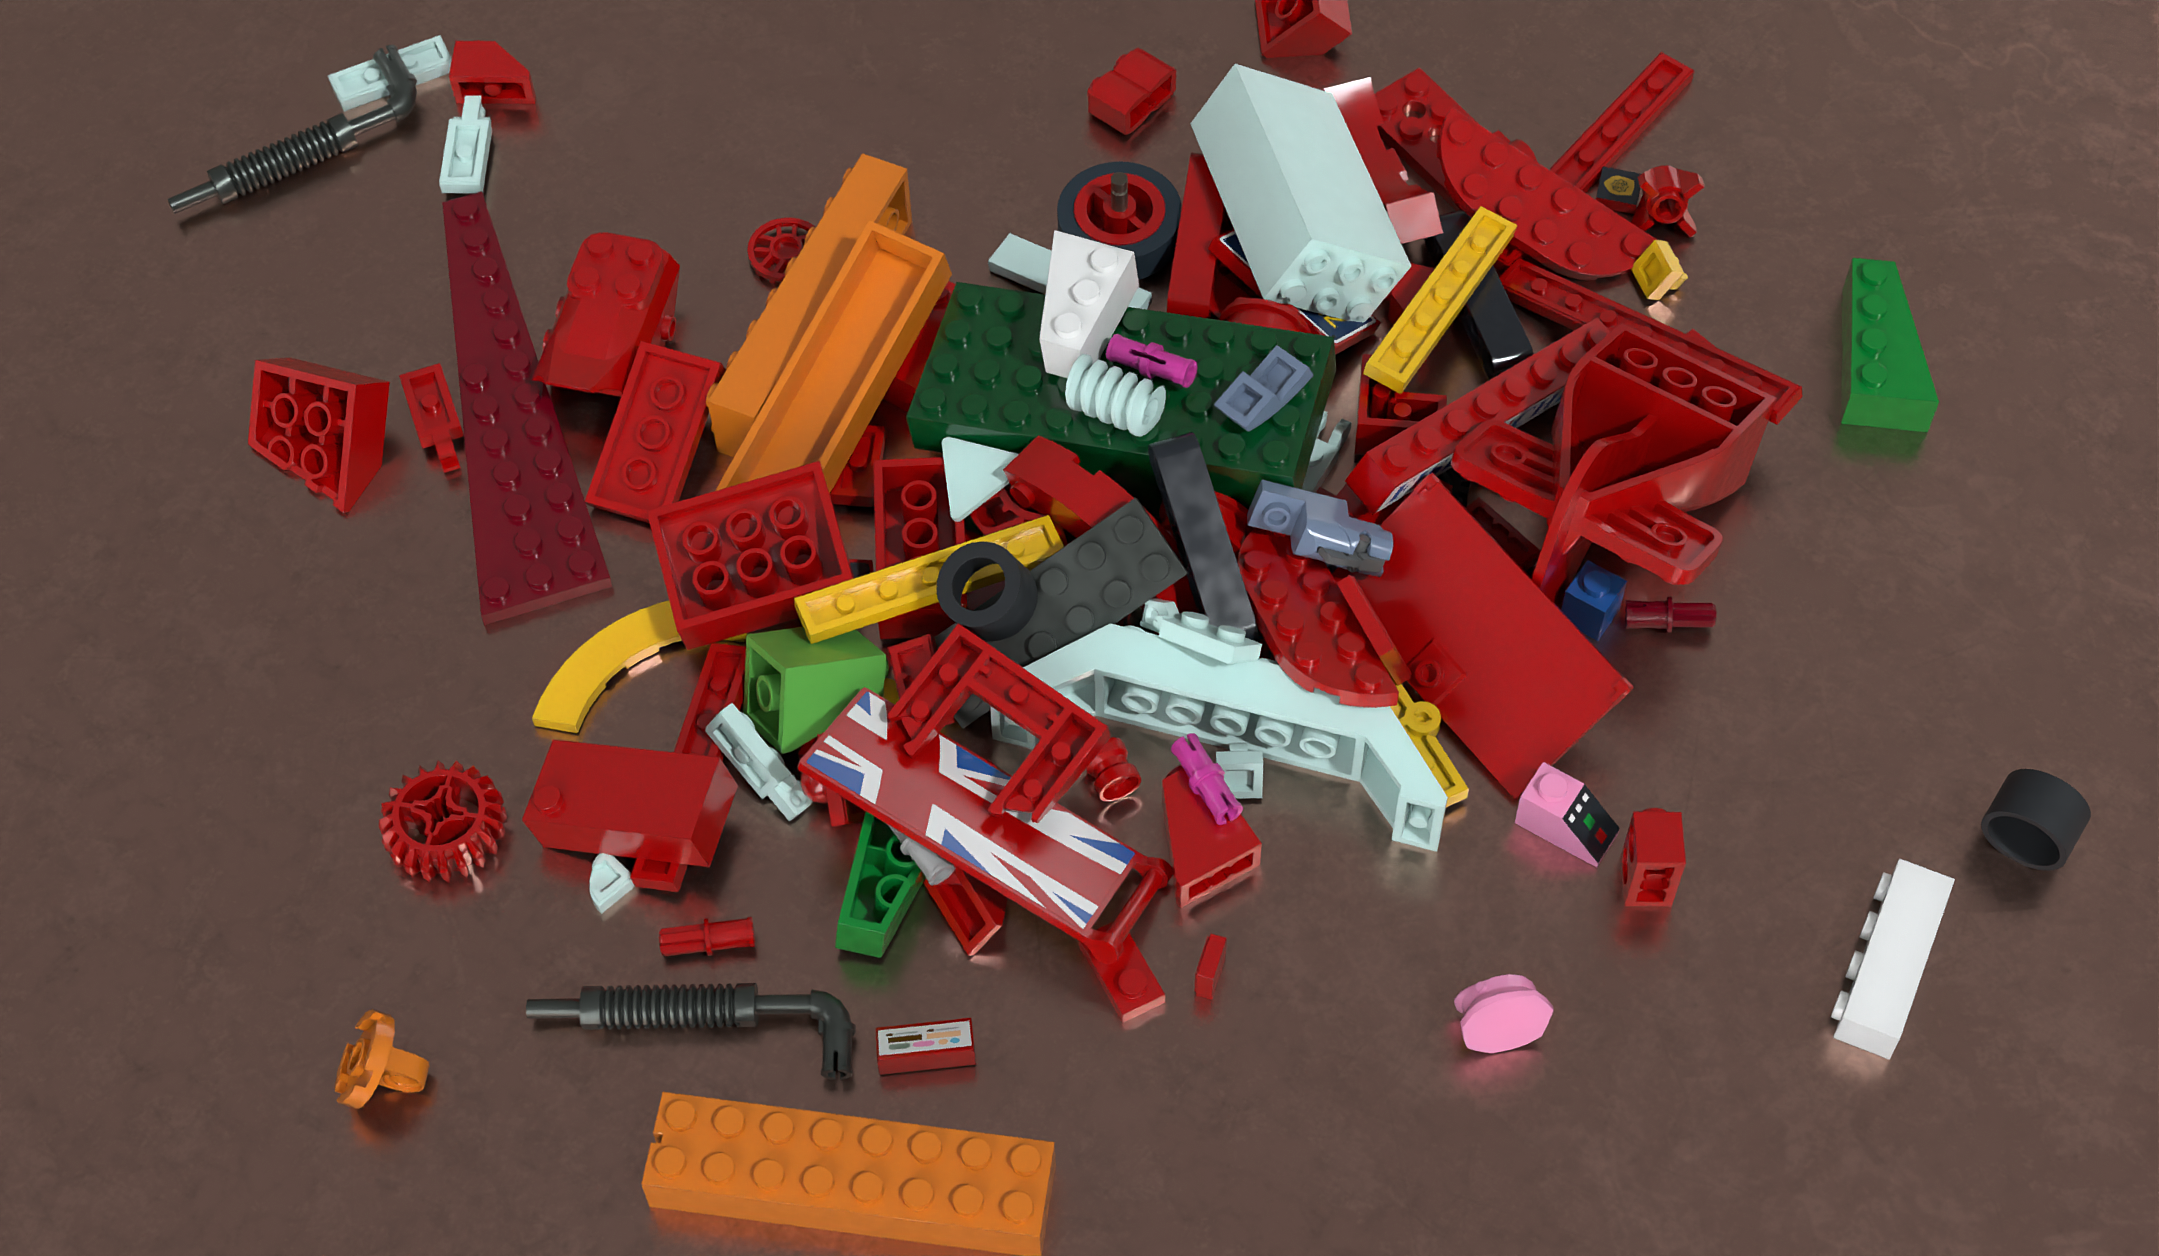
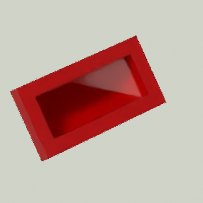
M954 865V872L943 882L930 885L926 878L923 883L968 955H975L1003 925L1008 897Z

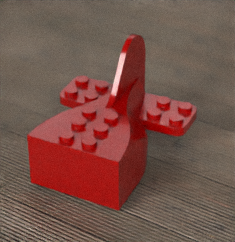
M1620 323L1582 356L1571 370L1551 428L1553 444L1531 436L1502 421L1486 420L1456 445L1451 459V466L1464 479L1477 482L1498 493L1503 499L1516 502L1547 519L1548 531L1532 580L1557 607L1562 601L1565 591L1570 586L1592 542L1619 555L1622 560L1637 564L1660 576L1663 581L1669 584H1690L1717 557L1723 537L1714 527L1685 512L1719 502L1745 484L1777 398Z

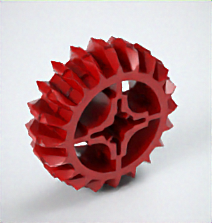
M438 760L435 769L429 772L419 765V776L412 779L403 775L401 781L403 788H390L389 797L391 801L381 803L383 818L379 820V829L383 835L382 843L385 850L389 851L393 862L398 867L404 866L406 872L412 877L421 872L423 878L430 883L435 875L440 873L442 879L449 883L454 871L459 870L460 874L468 877V866L474 863L484 868V853L497 855L498 846L496 840L505 839L503 824L507 822V813L503 807L504 800L501 792L495 789L493 780L488 775L481 777L480 771L474 765L464 771L463 765L456 760L450 769H445L444 764ZM460 799H465L478 807V814L469 813L467 808L460 807ZM409 828L418 829L420 834L425 835L427 838L426 843L422 844L408 836Z

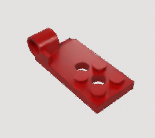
M1419 67L1375 93L1384 125L1377 126L1381 139L1390 148H1394L1396 153L1455 211L1462 210L1444 185L1446 179L1441 168L1440 159H1437V143L1432 142L1429 138L1439 135L1441 125L1451 107L1476 123L1478 122ZM1415 111L1420 113L1422 117H1406L1404 113ZM1499 130L1493 133L1537 161L1534 152L1524 141L1515 139L1511 142Z

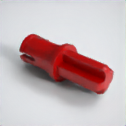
M752 916L744 919L711 923L709 918H704L703 924L662 928L659 931L660 951L664 956L707 952L708 956H713V951L755 947Z

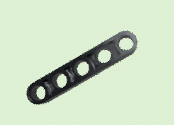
M1463 210L1439 215L1443 233L1424 238L1425 245L1435 267H1437L1471 220L1470 216ZM1492 266L1458 313L1488 380L1534 354L1530 341L1494 266Z
M1188 432L1148 444L1151 467L1182 564L1188 571L1186 576L1198 613L1209 617L1208 624L1216 627L1226 625L1240 628L1246 632L1245 638L1260 643L1257 623L1195 434Z

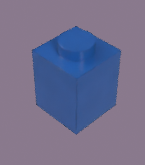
M1587 560L1565 591L1561 611L1582 633L1599 641L1620 611L1627 581Z

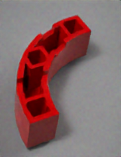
M1371 78L1322 89V91L1333 94L1401 244L1442 234L1443 231L1434 192H1428L1417 184L1409 186L1406 183L1408 181L1407 171L1395 149L1386 150L1377 126L1384 125L1376 101Z
M1039 435L1003 469L1011 485L1010 493L1016 502L1025 508L1031 507L1045 516L1049 515L1053 521L1076 538L1134 499L1125 489L1099 470L1093 476L1079 466L1080 459L1077 454ZM1146 510V512L1153 520L1159 531L1162 533L1170 547L1176 553L1178 551V548L1173 537ZM1186 575L1152 598L1175 602L1179 613H1198ZM1143 604V605L1140 606L1141 609L1143 610V612H1144L1145 604ZM1151 630L1155 635H1159L1158 632Z

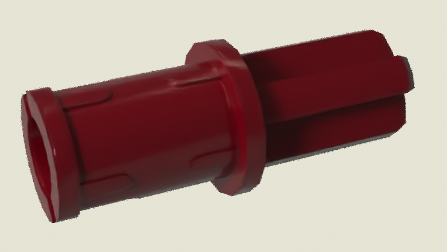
M1667 597L1666 601L1626 600V629L1655 628L1666 629L1667 633H1671L1672 627H1714L1717 620L1716 605L1713 603H1673L1672 597Z

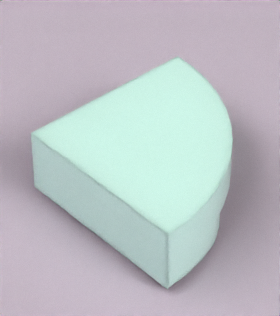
M604 853L598 854L595 858L589 880L591 898L601 914L635 887L630 879L631 873L613 855Z

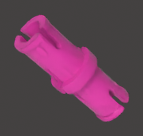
M1115 334L1110 339L1106 350L1107 360L1137 369L1141 376L1150 379L1157 376L1188 388L1196 377L1198 365L1195 360L1166 352L1162 345L1153 342L1146 345L1125 338L1120 334Z
M1195 733L1187 734L1189 744H1187L1184 736L1180 737L1172 745L1171 752L1177 757L1189 776V787L1193 793L1201 795L1217 824H1226L1227 820L1224 814L1227 815L1230 822L1242 813L1243 807L1224 781V770L1218 763L1212 762Z

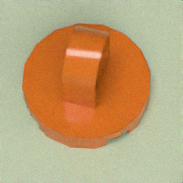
M374 1009L367 1011L355 1026V1028L363 1030V1033L355 1045L347 1043L335 1081V1092L341 1093L337 1102L355 1109L361 1108L366 1104L378 1084L402 1092L422 1091L425 1087L430 1066L429 1062L423 1057L392 1047L395 1034V1020L391 1015Z

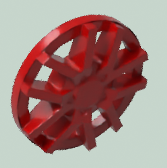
M789 217L774 219L760 226L752 234L747 247L749 262L756 275L769 279V282L772 284L782 282L785 277L783 272L786 270L789 261L793 257L797 258L804 247L807 234L798 236L799 228L808 232L811 227L815 226L805 220ZM792 226L791 234H782V227ZM776 229V237L765 235L768 231ZM757 244H760V245L767 246V247H769V248H766V247H756V245H757ZM756 258H763V260L758 263ZM773 264H776L773 271L768 270Z

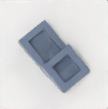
M1276 345L1250 376L1242 371L1214 406L1249 432L1278 412L1314 375L1309 367Z

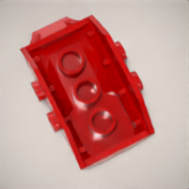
M599 232L587 237L581 244L569 273L566 296H561L558 300L556 321L553 328L545 332L543 353L532 380L544 382L546 385L621 397L640 342L643 341L665 347L666 342L672 341L676 331V317H674L680 272L678 262L670 253L660 248L657 243L647 239L608 232Z

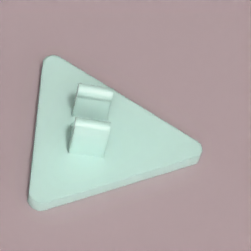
M952 437L944 438L942 440V450L952 519L955 522L962 521L1008 485L1009 481L1003 469L1019 454Z

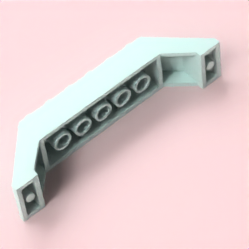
M1110 623L1023 667L1092 716H1099L1179 737L1184 736V738H1187V734L1195 733L1200 742L1229 749V743H1248V751H1262L1263 758L1358 781L1392 826L1393 841L1436 852L1438 850L1448 797L1390 706L1370 708L1340 704L1339 696L1328 694L1317 688H1314L1313 693L1307 691L1295 683L1281 669L1279 664L1273 660L1259 658V660L1252 662L1227 664L1158 637L1159 635L1147 633L1139 627L1130 625L1123 627ZM990 706L992 738L994 740L1034 749L1040 741L1038 738Z

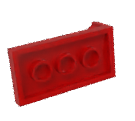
M643 341L640 342L584 501L587 505L650 523L647 515L648 510L679 502L709 415V407L706 406L708 391L714 383H719L726 372L721 362Z

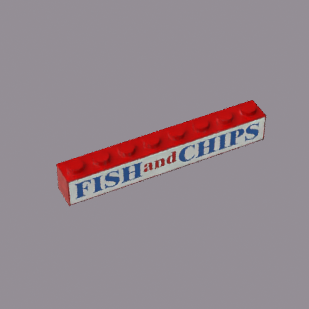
M1598 317L1369 450L1352 470L1345 482L1372 514L1377 513L1412 492L1429 474L1434 473L1438 476L1450 469L1456 445L1482 422L1498 420L1518 428L1558 404L1573 367L1582 356L1608 335L1610 331Z

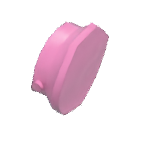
M1508 974L1492 977L1465 988L1454 998L1456 1010L1464 1015L1460 1023L1466 1047L1487 1053L1511 1050L1542 1037L1554 1010L1553 1005L1537 991L1532 981L1521 975Z

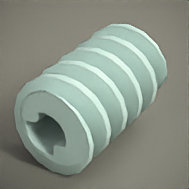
M1082 354L1079 356L1069 372L1066 383V403L1070 409L1079 412L1083 411L1085 415L1093 418L1098 417L1100 421L1107 424L1113 423L1118 429H1128L1135 436L1141 437L1150 432L1160 420L1166 400L1164 386L1158 387L1153 392V383L1149 379L1144 378L1138 383L1137 375L1131 372L1122 378L1123 372L1121 368L1113 366L1107 371L1108 366L1105 361L1097 360L1092 365L1093 360L1090 355Z

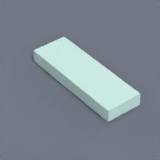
M440 35L398 50L409 73L414 74L416 77V85L450 73L452 58ZM374 59L328 75L330 84L343 111L390 95L386 88L389 84Z

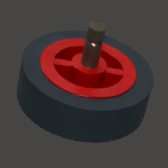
M1121 161L1098 164L1077 174L1063 189L1057 206L1058 231L1134 252L1138 280L1160 271L1174 257L1182 209L1180 196L1174 185L1164 175L1145 165Z

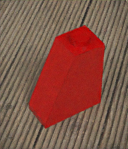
M1182 765L1171 770L1166 778L1162 779V807L1170 864L1173 869L1172 878L1175 900L1180 908L1260 865L1262 847L1261 841L1241 814L1231 822L1227 815L1224 814L1227 820L1226 824L1219 825L1216 823L1213 814L1201 795L1193 793L1189 787L1190 778Z

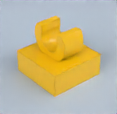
M1654 240L1633 264L1634 267L1631 269L1646 298L1652 300H1660L1669 289L1677 290L1688 278L1668 242Z

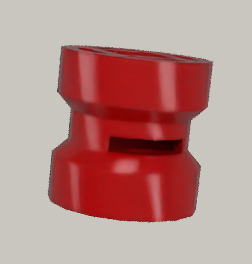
M1111 737L1086 768L1087 773L1096 779L1094 788L1099 798L1107 802L1116 801L1128 796L1142 782L1136 766L1128 763V750L1120 738Z

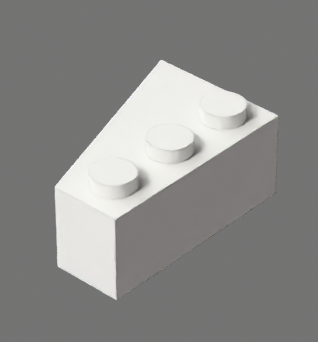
M1054 230L1039 338L1047 373L1068 378L1074 362L1082 354L1091 356L1093 360L1092 365L1100 359L1139 287L1134 252Z

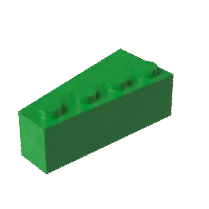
M1852 257L1843 286L1841 424L1928 433L1939 400L1896 262Z
M867 811L837 924L835 948L882 958L926 876L910 855H904L901 852L900 846L902 843L888 824Z

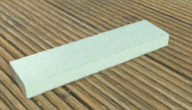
M1009 233L988 260L989 271L1046 295L1051 250ZM1138 287L1128 307L1148 309L1152 303V293Z

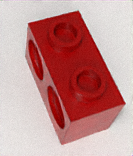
M1661 808L1633 811L1621 852L1624 906L1672 907L1686 865L1682 813L1667 812Z

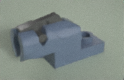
M1261 480L1247 512V525L1290 535L1293 554L1324 561L1328 564L1347 569L1350 572L1381 577L1384 573L1383 565L1385 560L1389 561L1392 554V533L1383 530L1377 524L1349 517L1346 500Z

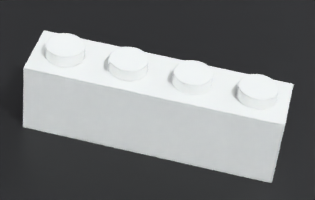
M1900 858L1892 875L1885 872L1882 873L1873 899L1881 901L1878 914L1872 911L1868 912L1859 938L1865 939L1868 942L1864 953L1855 950L1845 975L1846 978L1854 980L1849 993L1840 991L1831 1014V1018L1839 1020L1833 1038L1890 1060L1904 1029L1955 879Z

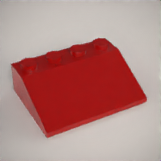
M820 461L647 511L676 629L687 650L797 619L799 616L795 609L794 598L854 579Z

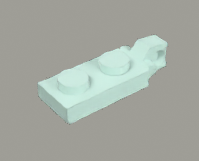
M465 96L462 117L449 119L439 180L442 193H478L481 191L483 193L492 127L490 117H485V108L482 106L481 96Z
M1150 599L1144 603L1145 608L1140 626L1158 632V637L1227 664L1259 660L1262 644L1245 638L1246 632L1240 628L1226 625L1216 627L1208 624L1209 617L1195 612L1179 613L1173 601Z
M733 703L721 710L705 727L706 733L761 799L769 796L789 821L801 814L814 802L804 795L800 785L801 781L796 780L795 776L791 775L790 771L785 767L781 755L765 743L755 731L752 720L746 714L740 712Z

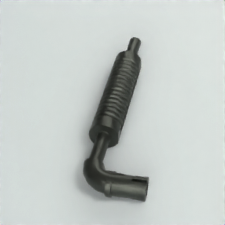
M387 45L386 49L389 52L387 56L383 48L377 50L373 55L375 62L380 67L389 84L386 88L391 98L387 100V105L350 121L346 119L343 113L327 119L326 124L322 121L319 122V127L312 125V130L305 128V133L298 131V136L291 134V139L284 137V142L277 140V146L274 143H270V148L263 146L262 151L256 149L255 154L249 152L248 158L242 155L241 161L235 158L234 164L228 161L226 167L221 164L207 170L210 181L167 199L174 214L215 196H218L222 204L237 199L239 193L244 196L246 195V190L251 193L253 192V187L258 190L260 189V184L264 187L267 186V180L270 183H274L275 178L281 180L282 175L288 177L289 172L295 174L296 169L302 171L303 165L309 168L310 162L316 165L317 159L323 162L324 156L330 159L331 153L337 156L338 150L344 153L358 147L355 136L394 119L396 122H399L407 117L415 106L417 96L415 85L417 84V79L414 74L409 73L398 53L397 47L395 45Z
M727 983L725 989L722 984H718L716 989L713 984H709L707 989L704 984H700L698 989L694 984H691L689 988L685 984H681L679 989L676 984H672L670 989L668 985H663L661 989L658 985H654L652 990L649 985H645L643 990L640 985H636L634 989L630 985H627L625 989L621 985H618L616 989L613 986H608L606 990L603 986H583L580 998L528 999L526 1003L528 1019L580 1018L583 1030L603 1029L605 1025H607L608 1029H613L614 1025H616L617 1029H622L624 1024L627 1029H631L633 1024L636 1029H640L642 1024L645 1029H649L651 1023L654 1028H658L660 1023L663 1028H667L669 1024H671L672 1028H676L678 1024L682 1028H686L688 1023L691 1028H695L697 1023L700 1028H704L706 1022L709 1027H713L715 1022L718 1027H722L724 1022L727 1027H731L733 1022L737 1027H757L759 1014L811 1013V1018L819 1020L818 1034L823 1035L821 1076L826 1079L835 1080L836 1060H838L840 1080L852 1077V1036L856 1033V1025L851 1023L850 1014L842 1002L825 991L811 989V994L758 995L757 983H737L734 988L731 983Z

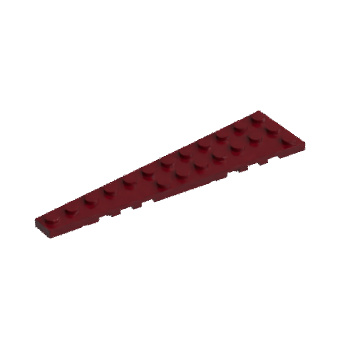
M481 191L442 202L480 611L483 624L487 625L613 586L547 385L544 382L532 380L539 361Z

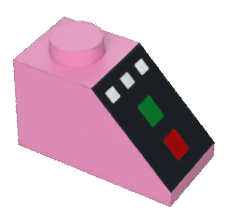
M1544 762L1520 796L1515 824L1596 868L1620 831L1619 826L1584 783Z

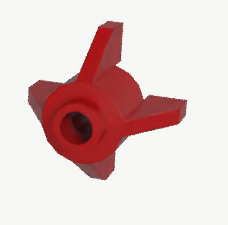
M1660 165L1641 174L1638 177V181L1643 195L1631 223L1646 231L1654 225L1653 219L1664 224L1677 221L1678 225L1689 237L1697 233L1696 226L1687 210L1688 199L1705 188L1703 179L1697 173L1677 169L1669 165Z

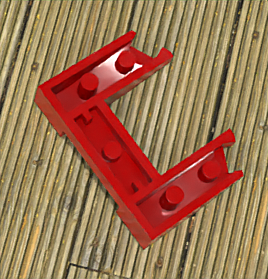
M959 623L887 714L891 723L901 720L911 741L903 746L908 756L913 760L943 729L972 694H975L1038 738L1040 741L987 809L991 815L1002 818L1005 809L1032 813L1031 820L1035 823H1039L1062 798L1111 738L1107 725Z

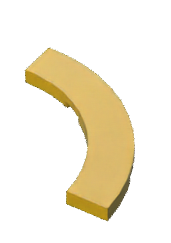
M664 601L629 614L599 631L581 645L564 662L546 687L532 716L534 726L578 733L592 704L606 688L605 684L624 667L628 669L642 659L659 652L660 647L682 641L676 629L670 601ZM747 633L725 640L745 642Z

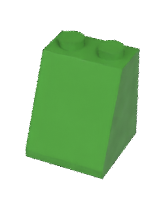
M803 627L747 634L743 713L752 720L755 730L781 754L790 753L817 737V734L825 732L862 688H868L881 697L884 696V680L889 673L886 654L857 630L814 644H810Z

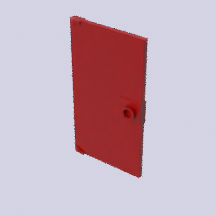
M1431 473L1413 489L1414 491L1380 525L1383 530L1390 531L1393 535L1392 554L1389 561L1385 560L1383 565L1384 573L1381 577L1350 572L1340 567L1332 573V576L1336 583L1349 575L1355 577L1412 673L1410 675L1412 678L1407 680V682L1425 702H1429L1439 709L1444 722L1515 800H1518L1543 762L1553 766L1615 705L1619 704L1632 691L1634 686L1617 671L1442 484V481L1434 473Z

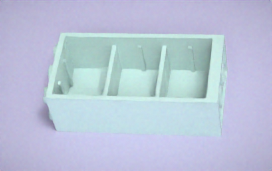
M1234 64L1190 124L1263 299L1290 304L1297 308L1343 320L1365 323L1410 269L1411 264L1333 94Z

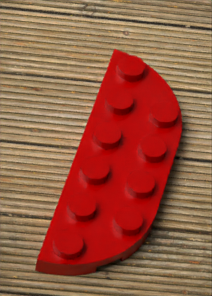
M1451 107L1447 113L1437 140V159H1440L1441 168L1446 179L1444 185L1458 206L1471 218L1479 207L1482 206L1516 224V231L1509 243L1546 267L1567 277L1586 281L1623 275L1631 271L1636 260L1654 240H1657L1455 108Z
M1255 527L1241 545L1237 564L1257 626L1281 669L1295 683L1311 693L1314 692V688H1317L1328 694L1339 696L1340 704L1370 708L1397 705L1399 695L1397 687L1325 562L1293 554L1290 535Z

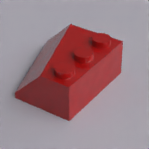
M295 358L255 360L248 445L283 470H291L305 480L304 485L315 493L322 492L334 501L333 506L343 513L349 512L382 466L390 382Z

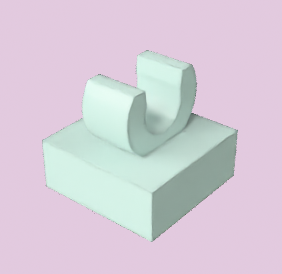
M1229 743V751H1216V763L1224 770V781L1235 798H1262L1263 752L1248 751V743Z

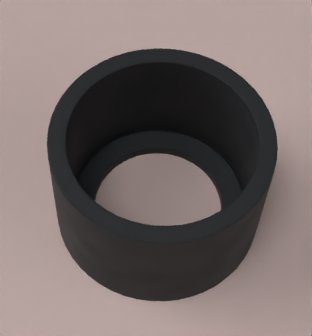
M980 541L960 547L947 558L938 575L937 597L943 611L954 622L959 623L982 640L999 641L1015 635L1030 621L1037 604V587L1029 570L1008 550L992 542ZM999 564L1005 576V587L999 600L991 607L980 611H972L962 607V592L970 577L985 566Z
M2018 769L2012 771L2005 779L1981 821V828L1990 844L2003 855L2026 867L2051 871L2061 868L2066 863L2091 818V810L2084 797L2060 778L2039 770Z

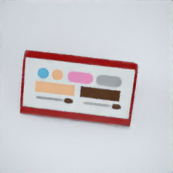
M971 1018L875 1028L879 1075L976 1065Z

